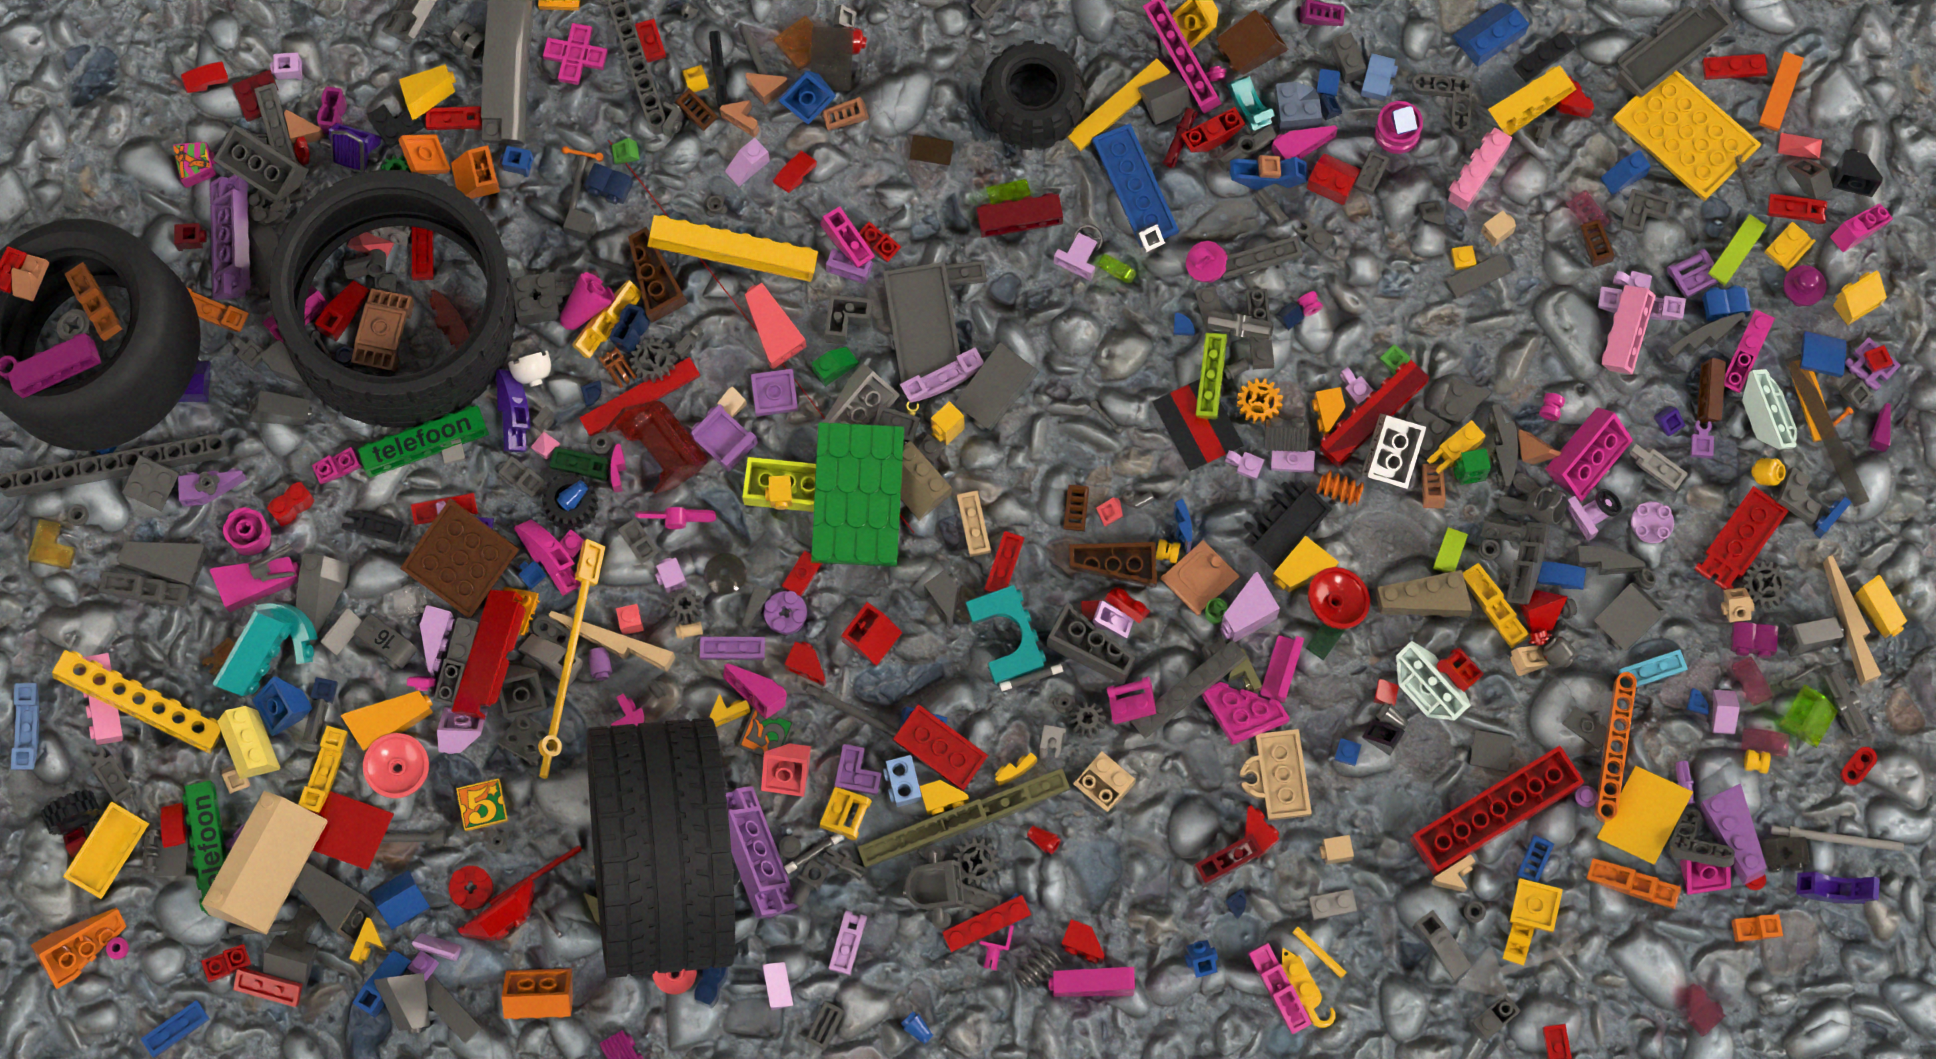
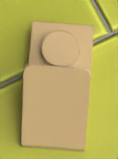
M1541 645L1520 647L1511 651L1512 656L1510 660L1518 676L1549 665L1543 656Z
M1470 854L1435 876L1431 882L1435 886L1465 892L1467 887L1459 874L1463 877L1470 873L1476 861Z

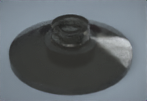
M721 553L712 557L704 569V579L707 586L717 594H733L746 581L747 572L743 561L730 553ZM728 569V573L722 575L721 570Z

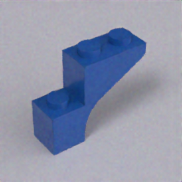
M1297 157L1281 160V177L1278 179L1259 177L1258 160L1233 159L1230 161V176L1232 181L1253 190H1259L1275 183L1291 188L1308 182L1307 162Z

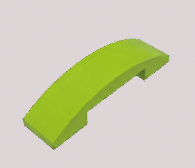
M1749 214L1708 272V275L1725 286L1767 225Z

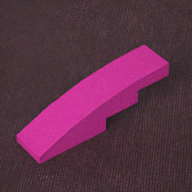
M1266 942L1247 952L1291 1034L1311 1025L1312 1023L1293 985L1290 984L1269 943Z

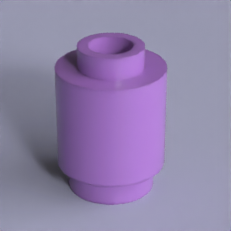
M604 647L591 649L588 656L591 677L596 678L597 681L607 680L612 674L609 653L606 652Z

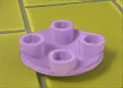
M1645 502L1640 504L1633 512L1631 527L1640 540L1647 543H1660L1671 535L1674 528V518L1668 506L1658 502Z

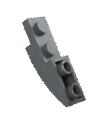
M1267 289L1246 290L1247 315L1252 316V318L1271 321ZM1249 336L1253 370L1273 369L1272 337L1271 340Z
M1496 404L1492 405L1487 414L1490 426L1493 425L1495 431L1493 433L1494 443L1499 445L1495 446L1490 458L1492 466H1496L1498 472L1496 474L1497 484L1499 487L1502 486L1504 493L1508 492L1515 474L1518 458V440L1515 423H1506L1501 405Z
M457 617L447 658L444 659L433 701L453 706L479 622Z

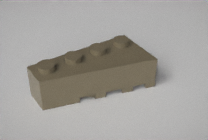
M1462 570L1381 586L1377 588L1375 593L1379 612L1384 615L1415 614L1420 616L1442 615V617L1461 616L1469 618L1472 612Z

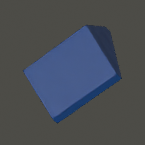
M805 71L778 98V101L809 124L836 97V94L819 73Z
M409 870L370 892L378 910L391 930L430 908Z

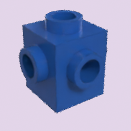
M1208 940L1198 941L1186 946L1188 955H1185V961L1188 968L1192 967L1196 978L1218 972L1215 962L1218 960V955L1215 947H1210Z

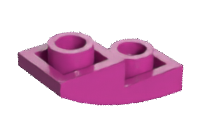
M353 447L344 450L334 457L329 455L312 465L320 484L338 479L363 467Z

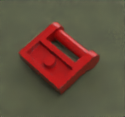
M1460 648L1453 649L1446 659H1441L1437 663L1438 671L1446 673L1452 679L1453 684L1463 692L1484 675ZM1459 662L1461 664V666L1457 669L1453 665V663Z

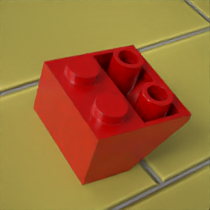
M866 602L842 633L841 638L844 644L877 667L901 636L902 631L884 613Z

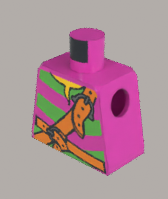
M207 142L173 145L180 179L185 188L216 175L214 164L217 163L213 159L218 151L211 152Z

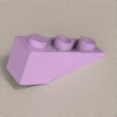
M426 605L420 623V630L428 672L432 677H435L436 672H439L442 667L441 656L443 651L446 652L449 639L447 638L449 632L453 631L456 620L451 611Z

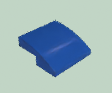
M1805 331L1801 346L1800 369L1841 378L1845 367L1846 340Z
M1182 498L1175 502L1173 516L1178 523L1176 538L1181 543L1180 545L1185 554H1188L1192 543V524L1188 509Z

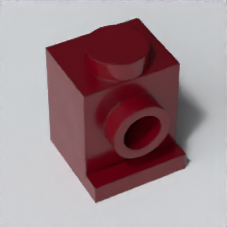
M200 223L174 224V244L179 251L203 248V243L207 242V232L203 230Z

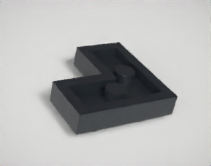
M385 104L367 114L389 149L399 144L398 140L402 135H413L425 128L419 117L412 120L409 111L394 119Z

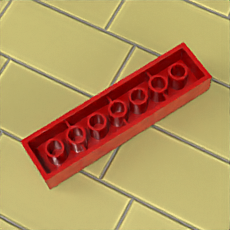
M1559 745L1414 833L1410 841L1433 876H1436L1576 791L1585 781Z

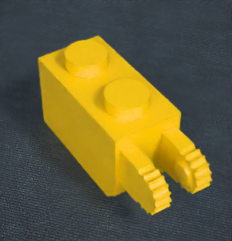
M1471 420L1442 443L1439 449L1427 459V462L1432 464L1442 457L1445 462L1436 469V472L1440 474L1449 466L1452 468L1456 465L1461 452L1473 451L1483 443L1486 435Z

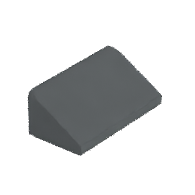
M324 699L312 702L313 709L309 713L302 739L303 743L312 745L319 743L329 706Z

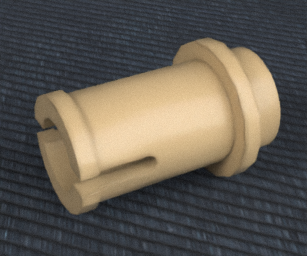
M701 621L685 625L679 623V626H675L677 639L681 638L684 640L686 637L703 635Z

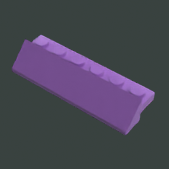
M235 174L229 178L219 177L210 183L212 299L215 300L245 297V292L250 290L251 285L249 274L248 182Z
M753 786L737 788L732 792L726 793L731 852L756 918L766 917L769 919L797 908L798 905L790 901L794 892Z

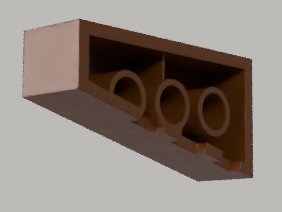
M644 227L628 236L637 270L636 273L641 287L646 315L651 323L688 304V301L660 249L647 246L650 231L647 227Z
M1155 542L1069 544V569L1156 588Z

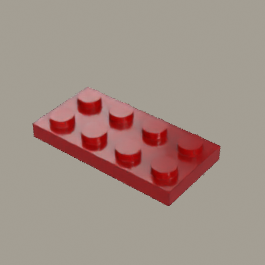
M919 704L892 739L961 791H964L989 756Z

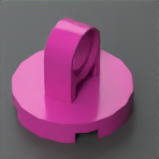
M1203 241L1194 245L1186 258V268L1189 275L1199 282L1212 283L1220 279L1226 271V260H1228L1226 252L1217 243L1211 241Z

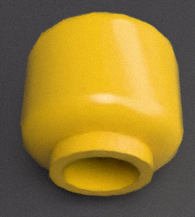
M1759 458L1755 465H1753L1751 473L1759 485L1775 486L1784 479L1786 470L1785 466L1777 458Z

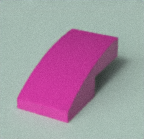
M616 444L611 460V482L615 493L623 491L619 471L627 470L621 444Z

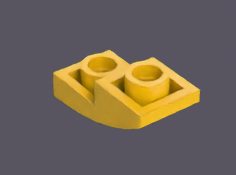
M1030 752L1027 757L1023 755L1017 761V768L1011 763L1006 767L1002 765L995 773V776H997L995 783L1001 786L1019 778L1037 763V757Z

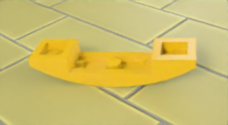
M326 726L320 743L321 749L308 785L304 787L298 803L299 806L319 813L335 780L344 752L348 731Z

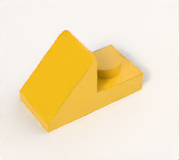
M719 693L709 717L714 720L715 726L718 727L751 713L747 700L743 702L742 700L734 701L730 704V707L726 708Z
M366 917L349 958L362 965L363 960L366 961L371 951L370 945L386 950L375 922Z

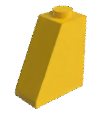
M446 64L399 79L412 120L417 119L455 92L453 83H456L453 71H448Z
M1305 536L1273 573V584L1278 589L1286 590L1289 593L1310 583L1320 571L1338 567L1339 561Z
M1880 575L1862 586L1853 596L1856 604L1884 638L1890 635L1895 637L1904 630L1902 626L1907 620Z

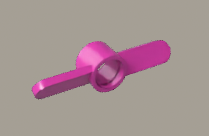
M670 507L666 508L665 511H636L635 517L665 519V528L678 530L686 528V522H713L716 520V513L713 510H690Z

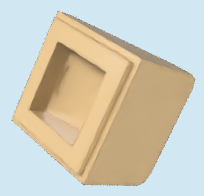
M733 386L727 390L717 403L718 405L721 404L724 411L732 418L747 405L746 400Z
M235 766L222 770V776L230 794L251 786L248 778H239Z

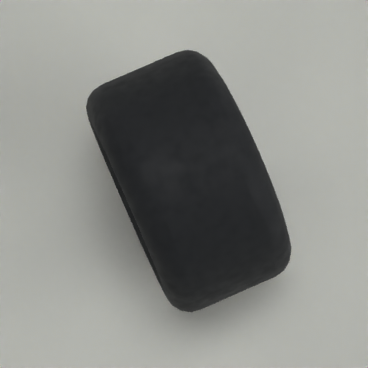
M65 219L47 223L22 234L0 250V260L8 246L25 252L28 255L46 259L49 265L34 301L13 296V291L10 294L0 291V359L4 356H12L17 361H25L33 357L39 334L50 315L63 302L75 295L65 273L82 262L86 265L99 287L117 286L127 289L130 300V320L124 340L114 356L100 370L83 380L67 385L49 386L22 399L13 392L10 381L0 375V411L37 439L56 447L76 451H95L122 445L146 433L166 417L181 399L192 379L201 343V330L196 306L188 289L175 272L133 234L110 223L94 219ZM13 363L6 367L5 373L13 369Z

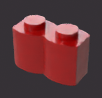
M297 482L291 485L284 495L273 499L267 506V510L280 526H285L291 523L298 513L310 508L314 503V498L301 482Z

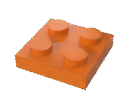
M437 134L402 135L398 141L411 173L447 174L451 168Z

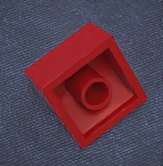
M1323 153L1310 175L1307 190L1344 206L1361 169Z

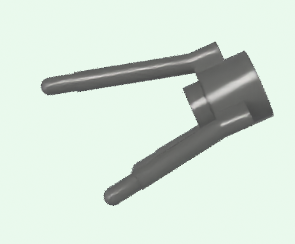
M287 543L265 557L250 563L249 569L255 580L260 578L264 582L269 579L294 576V572L267 574L271 572L268 563L293 549L292 546Z

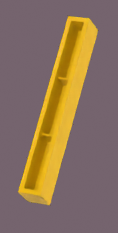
M654 215L647 245L652 248L808 282L812 281L818 251L810 247L793 246L788 242L779 243L769 238H756L746 233L738 234L728 229H715L705 224L697 225L687 220L670 219L664 215Z

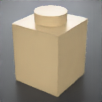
M1502 210L1483 224L1481 233L1495 247L1514 233L1516 228L1515 220L1511 215L1506 214Z
M1350 835L1324 839L1322 846H1319L1321 859H1325L1326 865L1352 861L1354 857Z

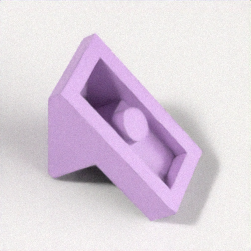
M1104 601L1099 602L1093 618L1096 628L1108 630L1120 638H1128L1134 621L1131 617Z

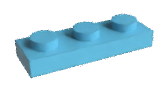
M1679 649L1619 669L1618 673L1619 675L1623 672L1632 673L1636 678L1637 688L1685 672L1688 668ZM1625 678L1621 679L1624 688H1630V682Z

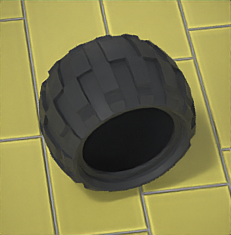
M1034 40L1024 41L1022 45L1015 46L1013 44L1004 49L1001 56L994 58L988 66L981 84V108L985 114V120L993 132L999 133L1001 140L1010 145H1019L1024 150H1032L1034 147H1042L1043 150L1054 146L1058 140H1065L1074 131L1075 125H1078L1081 121L1086 101L1085 80L1081 70L1075 65L1074 59L1066 51H1059L1054 44L1048 42L1038 44L1034 43ZM1037 76L1055 83L1057 90L1049 102L1041 106L1032 107L1018 102L1010 91V85L1018 79Z

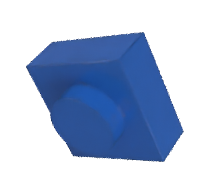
M1341 738L1334 760L1355 767L1362 744Z

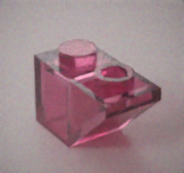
M1693 983L1686 989L1687 1021L1703 1037L1726 1015L1723 1013V1008L1717 1002H1712L1706 996L1708 994L1702 986H1696Z

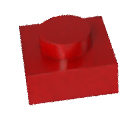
M1885 345L1866 351L1863 354L1872 373L1893 365Z

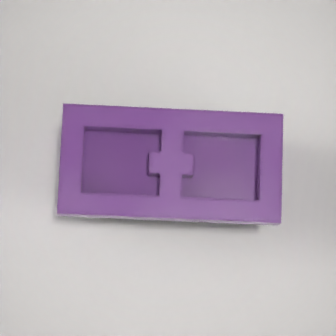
M833 248L826 263V270L828 273L866 284L874 263L870 260L857 268L843 253Z

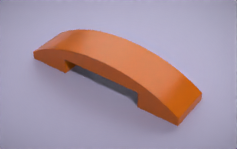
M187 288L196 306L199 319L228 330L241 332L249 316L248 312L231 305L228 307L194 293L190 288Z

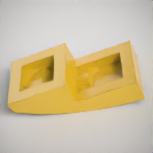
M1513 923L1502 959L1524 965L1534 928Z

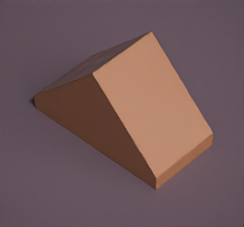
M746 73L748 87L764 106L788 89L787 77Z
M287 109L284 112L293 145H295L299 137L304 136L307 143L319 141L322 137H325L320 127Z
M1519 429L1518 438L1523 462L1534 465L1560 456L1561 452L1532 433Z

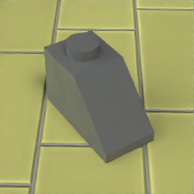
M1802 157L1787 166L1788 171L1805 194L1818 199L1833 190L1826 167L1806 157Z

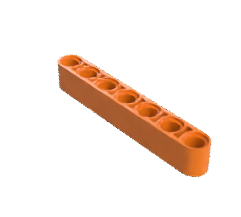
M1630 672L1621 673L1613 684L1597 792L1598 796L1595 805V816L1601 822L1611 821L1618 812L1637 684L1635 676ZM1620 679H1627L1630 682V688L1622 687ZM1617 700H1624L1627 704V709H1620L1617 706ZM1614 721L1622 722L1624 729L1622 731L1616 730ZM1612 742H1617L1620 745V752H1614L1611 749ZM1609 763L1617 766L1618 771L1616 774L1608 771L1607 765ZM1605 785H1611L1614 788L1613 795H1608L1605 792ZM1601 807H1609L1611 816H1604L1601 812Z

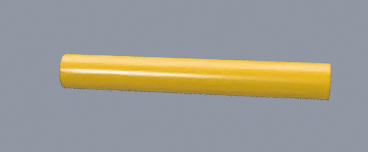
M1299 927L1292 932L1340 978L1347 973Z

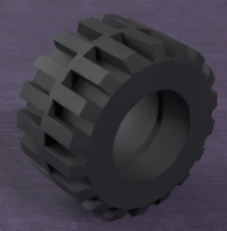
M563 473L559 479L557 476L554 477L553 483L548 482L546 485L548 489H544V498H542L543 507L548 519L556 527L560 526L565 531L567 528L575 531V527L582 529L584 528V523L589 525L591 523L590 518H595V510H598V499L590 482L587 479L584 480L582 475L576 477L575 473H570V476H566ZM579 480L583 481L589 489L582 497L581 504L571 511L560 509L558 507L559 502L557 501L559 493Z

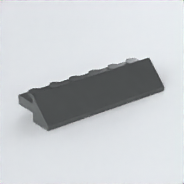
M399 0L382 32L410 44L420 34L421 26L430 17L432 7L439 0Z

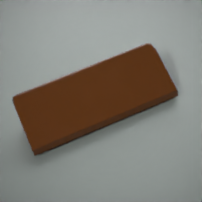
M1711 358L1701 363L1697 420L1700 421V424L1708 423V421L1717 422L1722 419L1726 366L1724 360Z

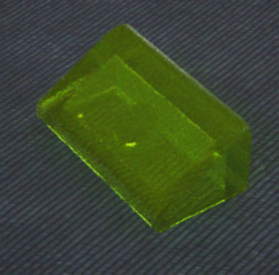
M1026 179L986 187L989 203L992 205L1000 204L1005 200L1018 201L1024 197L1031 196Z

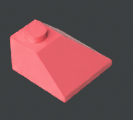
M789 743L765 751L761 791L804 797L810 765L811 746Z

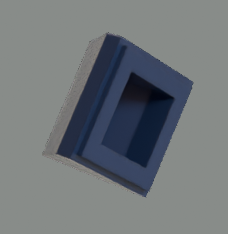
M1321 95V113L1325 121L1342 114L1335 96Z
M1292 302L1275 314L1288 331L1305 318L1300 306Z

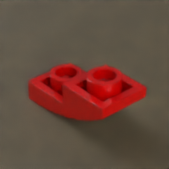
M222 61L203 65L181 74L186 93L206 91L208 85L228 83V75Z
M801 150L781 169L773 179V183L790 193L802 183L803 177L817 166V161Z
M870 221L859 232L870 250L887 263L901 248L888 234L884 235Z
M182 802L161 807V836L164 848L178 846L186 841L185 807Z
M242 944L224 950L222 954L202 960L201 964L207 981L210 983L236 973L239 967L246 968L250 966L251 962L245 945Z

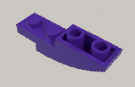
M498 369L496 370L498 411L503 412L504 451L523 453L527 451L526 430L530 429V416L522 383L517 382L510 371Z

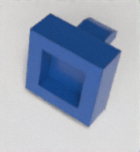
M524 561L518 566L522 570L518 575L530 590L546 577V574L535 561L530 565Z

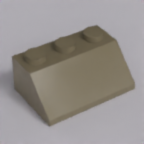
M909 441L903 446L900 499L920 521L952 495V488L918 448Z

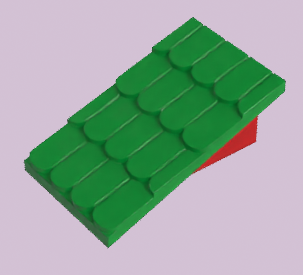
M818 423L811 563L897 566L904 427Z

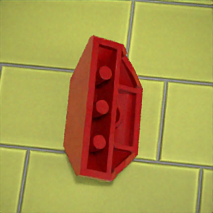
M531 878L527 879L517 888L457 929L463 937L488 941L503 939L509 934L508 930L514 926L516 928L520 927L527 921L526 918L530 916L536 885Z

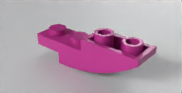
M1758 310L1754 311L1725 372L1724 387L1737 393L1741 392L1775 320L1774 317Z
M532 519L514 527L536 563L541 562L562 596L580 588L581 583L575 579V573L571 568L575 563L562 545L545 528Z

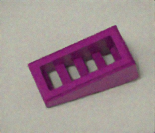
M1305 0L1301 5L1300 23L1343 26L1345 6ZM1325 11H1328V17H1325ZM1333 12H1337L1336 19H1333Z
M1889 403L1884 404L1880 409L1869 443V447L1882 452H1886L1890 447L1891 404Z

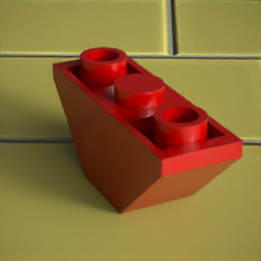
M1236 107L1182 133L1181 137L1191 153L1208 152L1226 143L1245 126V122Z

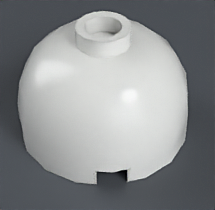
M548 351L519 358V361L508 362L513 378L522 384L529 383L530 387L542 384V379L547 377L551 370Z

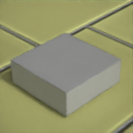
M461 439L451 441V443H460ZM462 443L441 450L445 465L466 460Z

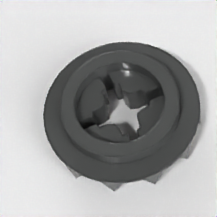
M78 309L70 310L59 319L57 333L66 342L75 335L89 333L88 329L92 324L85 312ZM77 324L80 328L71 329L69 325Z

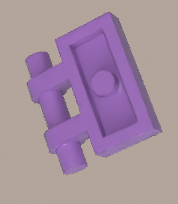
M1868 337L1853 353L1859 360L1855 363L1849 357L1845 361V365L1849 368L1850 373L1856 374L1864 381L1867 387L1870 386L1876 392L1882 386L1876 379L1880 377L1886 382L1901 365L1891 357L1893 361L1891 367L1871 375L1863 370L1861 367L1864 364L1869 368L1863 354L1866 351L1880 347Z

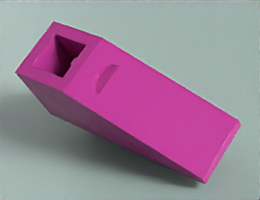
M1879 203L1845 221L1830 238L1842 252H1845L1888 224L1893 218Z

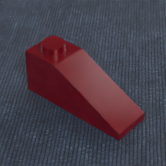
M1252 833L1194 864L1193 870L1201 885L1205 888L1263 854V851Z

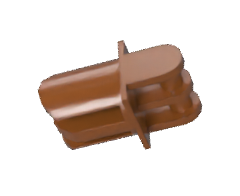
M616 346L612 352H606L604 357L601 358L600 356L598 358L608 375L610 374L620 389L623 388V385L614 372L617 371L626 385L630 383L628 376L622 369L623 366L633 380L637 378Z

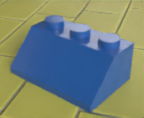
M1501 2L1453 34L1452 37L1478 67L1524 36L1529 23L1517 8Z

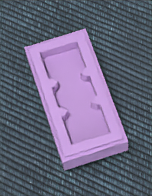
M1273 450L1271 470L1313 473L1315 451L1288 452Z

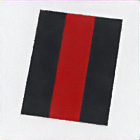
M1200 379L1152 401L1189 472L1228 454L1229 450L1234 451L1244 446L1220 400L1217 419H1204L1196 416Z

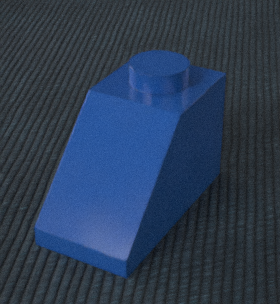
M1638 150L1619 161L1601 177V180L1611 195L1647 176L1651 165L1642 152Z

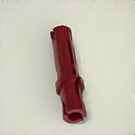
M1192 108L1185 109L1182 120L1176 126L1177 131L1162 162L1169 168H1175L1185 144L1181 134L1192 129V125L1198 115V112H1194Z

